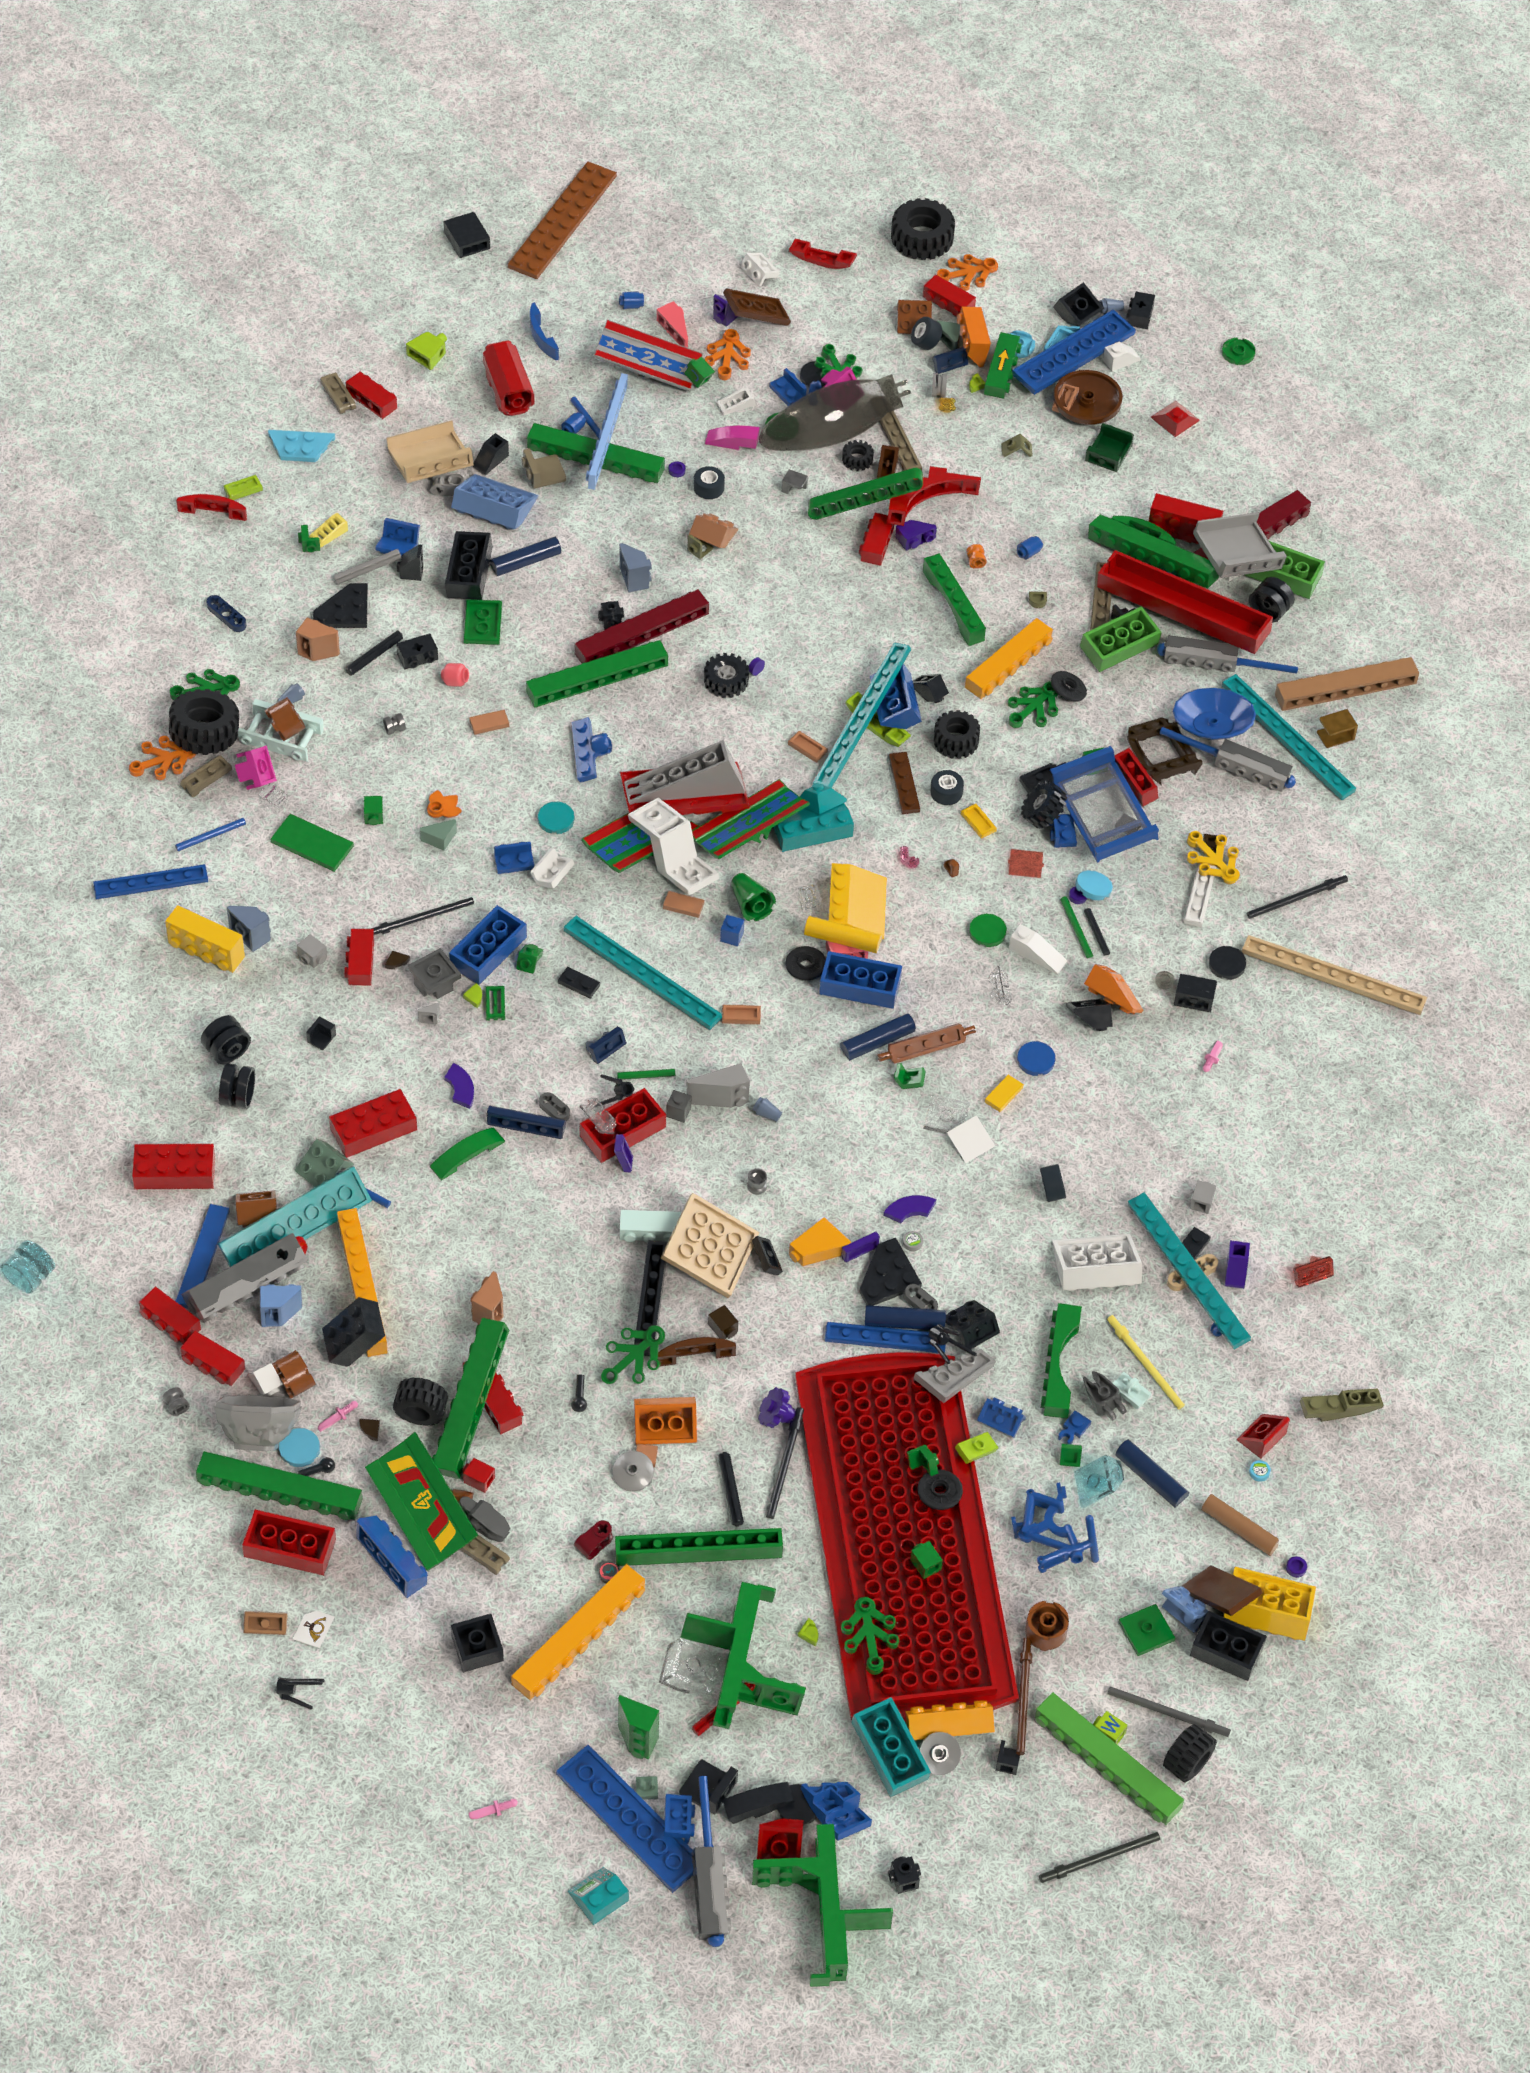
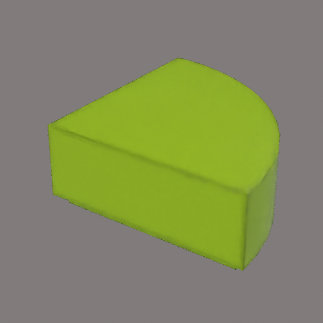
M978 373L973 375L969 383L971 393L985 388V382Z
M477 983L463 994V998L476 1008L480 1006L482 1000V990Z
M808 1618L798 1632V1637L816 1646L819 1637L818 1629L814 1621Z

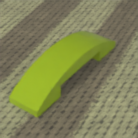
M858 691L845 702L852 714L863 697ZM875 712L867 726V729L896 747H899L911 737V734L904 729L881 726L877 712Z

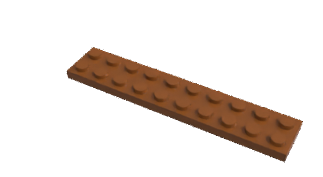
M587 161L510 260L508 268L538 279L617 177V172Z

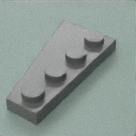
M982 1349L974 1351L977 1353V1356L969 1353L965 1354L956 1361L950 1360V1364L945 1362L942 1366L930 1367L926 1372H917L914 1379L944 1403L994 1367L996 1360Z

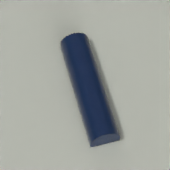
M554 536L490 559V565L495 574L500 576L561 554V545L557 537Z
M909 1013L841 1042L840 1048L849 1061L915 1032V1022Z
M489 1105L487 1110V1125L563 1139L566 1120Z
M866 1305L864 1326L931 1330L938 1324L945 1327L946 1310Z
M1127 1439L1119 1446L1115 1456L1174 1508L1189 1496L1190 1492L1131 1440Z

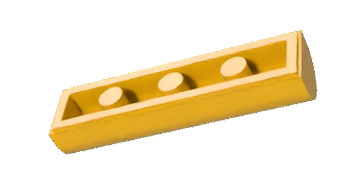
M808 916L804 929V935L876 954L882 940V934Z

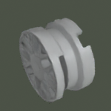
M933 373L932 397L937 395L942 398L946 397L947 374L938 375V373Z

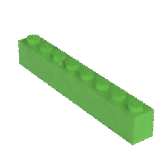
M1054 1692L1036 1709L1035 1718L1041 1727H1047L1058 1741H1064L1074 1754L1081 1755L1088 1766L1098 1769L1105 1780L1115 1783L1122 1794L1129 1795L1134 1799L1138 1807L1149 1811L1155 1821L1167 1825L1182 1809L1184 1799Z

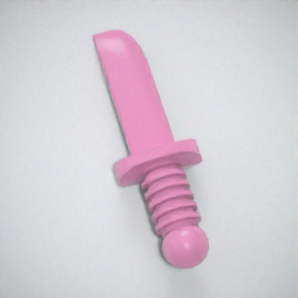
M1217 1040L1211 1053L1205 1055L1204 1072L1210 1071L1213 1063H1218L1219 1059L1217 1056L1223 1047L1222 1042Z
M352 1401L341 1409L339 1407L335 1408L337 1412L320 1423L318 1430L321 1432L340 1419H347L345 1415L357 1408L358 1402Z
M511 1799L498 1804V1801L495 1800L493 1805L468 1813L469 1818L479 1819L494 1813L500 1816L502 1815L501 1811L516 1807L518 1801Z

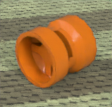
M980 544L969 546L966 552L970 567L973 569L984 567L987 560L984 555L983 546Z

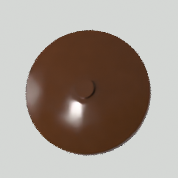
M1078 370L1068 373L1055 386L1054 402L1057 405L1058 411L1067 419L1079 424L1095 425L1107 422L1118 414L1122 406L1123 394L1120 386L1113 378L1099 371ZM1063 384L1079 387L1078 395L1069 411L1064 408L1067 407L1065 394L1068 388L1065 387L1060 399L1058 398Z

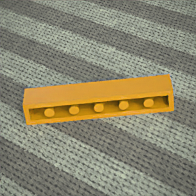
M1038 618L1033 620L966 676L965 688L980 699L986 695L989 696L996 686H1001L1009 675L1013 676L1021 665L1025 666L1033 655H1038L1044 646H1048L1052 642L1053 629Z

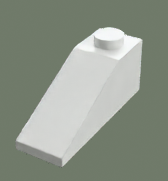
M1021 924L1010 938L1009 950L1057 975L1067 963V960L1037 932Z

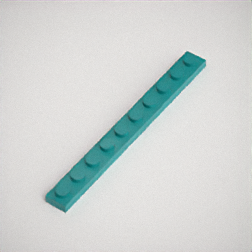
M893 643L813 784L822 783L825 786L833 787L911 652L910 645Z
M1237 674L1222 682L1224 689L1244 696L1254 707L1255 719L1339 799L1344 800L1355 793L1356 787Z
M577 915L564 926V932L707 1029L711 1030L722 1019V1014Z
M1143 1192L1129 1200L1128 1205L1231 1347L1235 1350L1251 1341L1249 1333L1147 1194Z

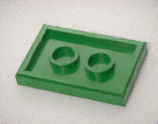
M466 600L464 644L500 645L502 601Z

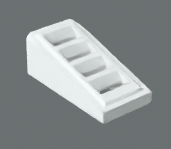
M747 386L716 402L723 415L756 405Z

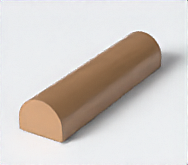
M1210 1494L1204 1502L1202 1511L1267 1555L1271 1556L1278 1548L1279 1539L1213 1494Z

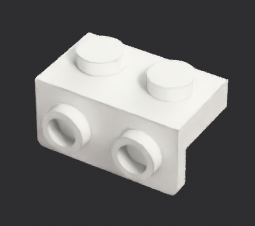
M550 848L531 870V874L538 886L554 889L575 863L572 858L558 856L556 850Z

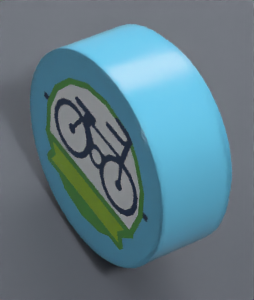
M1257 1460L1251 1464L1249 1474L1255 1481L1262 1482L1269 1478L1271 1469L1265 1461Z

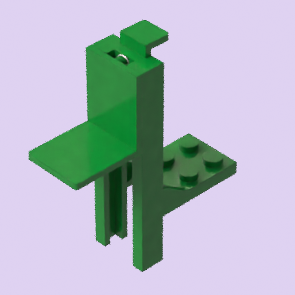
M742 1582L731 1623L691 1613L686 1614L681 1632L682 1639L729 1650L713 1726L730 1729L737 1701L798 1716L806 1687L800 1686L797 1683L783 1682L777 1678L764 1677L746 1661L759 1600L772 1603L776 1593L775 1588ZM743 1682L755 1684L754 1691L749 1689Z
M834 1824L816 1825V1857L753 1860L752 1885L765 1888L772 1884H779L782 1887L798 1884L818 1894L824 1974H811L810 1987L830 1986L831 1981H846L848 1970L846 1931L891 1929L893 1908L840 1910Z

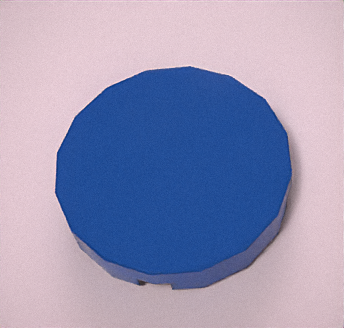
M1040 1041L1025 1043L1017 1055L1020 1069L1032 1076L1048 1074L1053 1069L1056 1061L1053 1049L1048 1044Z

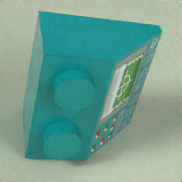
M604 1867L568 1890L569 1895L593 1925L629 1901V1890L615 1873Z

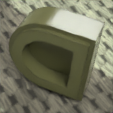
M1029 591V604L1034 608H1043L1047 604V592Z

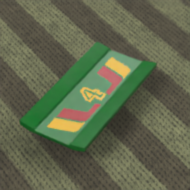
M416 1432L412 1433L379 1459L365 1466L427 1571L439 1565L478 1536Z

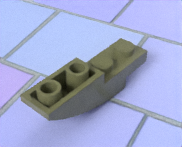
M1378 1388L1342 1390L1339 1395L1302 1397L1299 1401L1305 1419L1320 1418L1321 1422L1363 1415L1381 1409L1384 1406Z

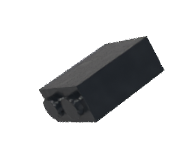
M475 212L443 221L444 233L459 258L490 249V236Z

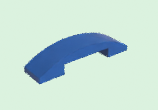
M534 302L530 307L532 336L538 347L546 355L554 360H559V348L553 337H545L540 327L541 313Z

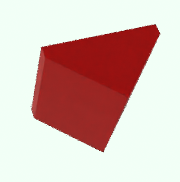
M1261 1414L1237 1438V1441L1262 1459L1287 1434L1290 1419L1287 1416Z

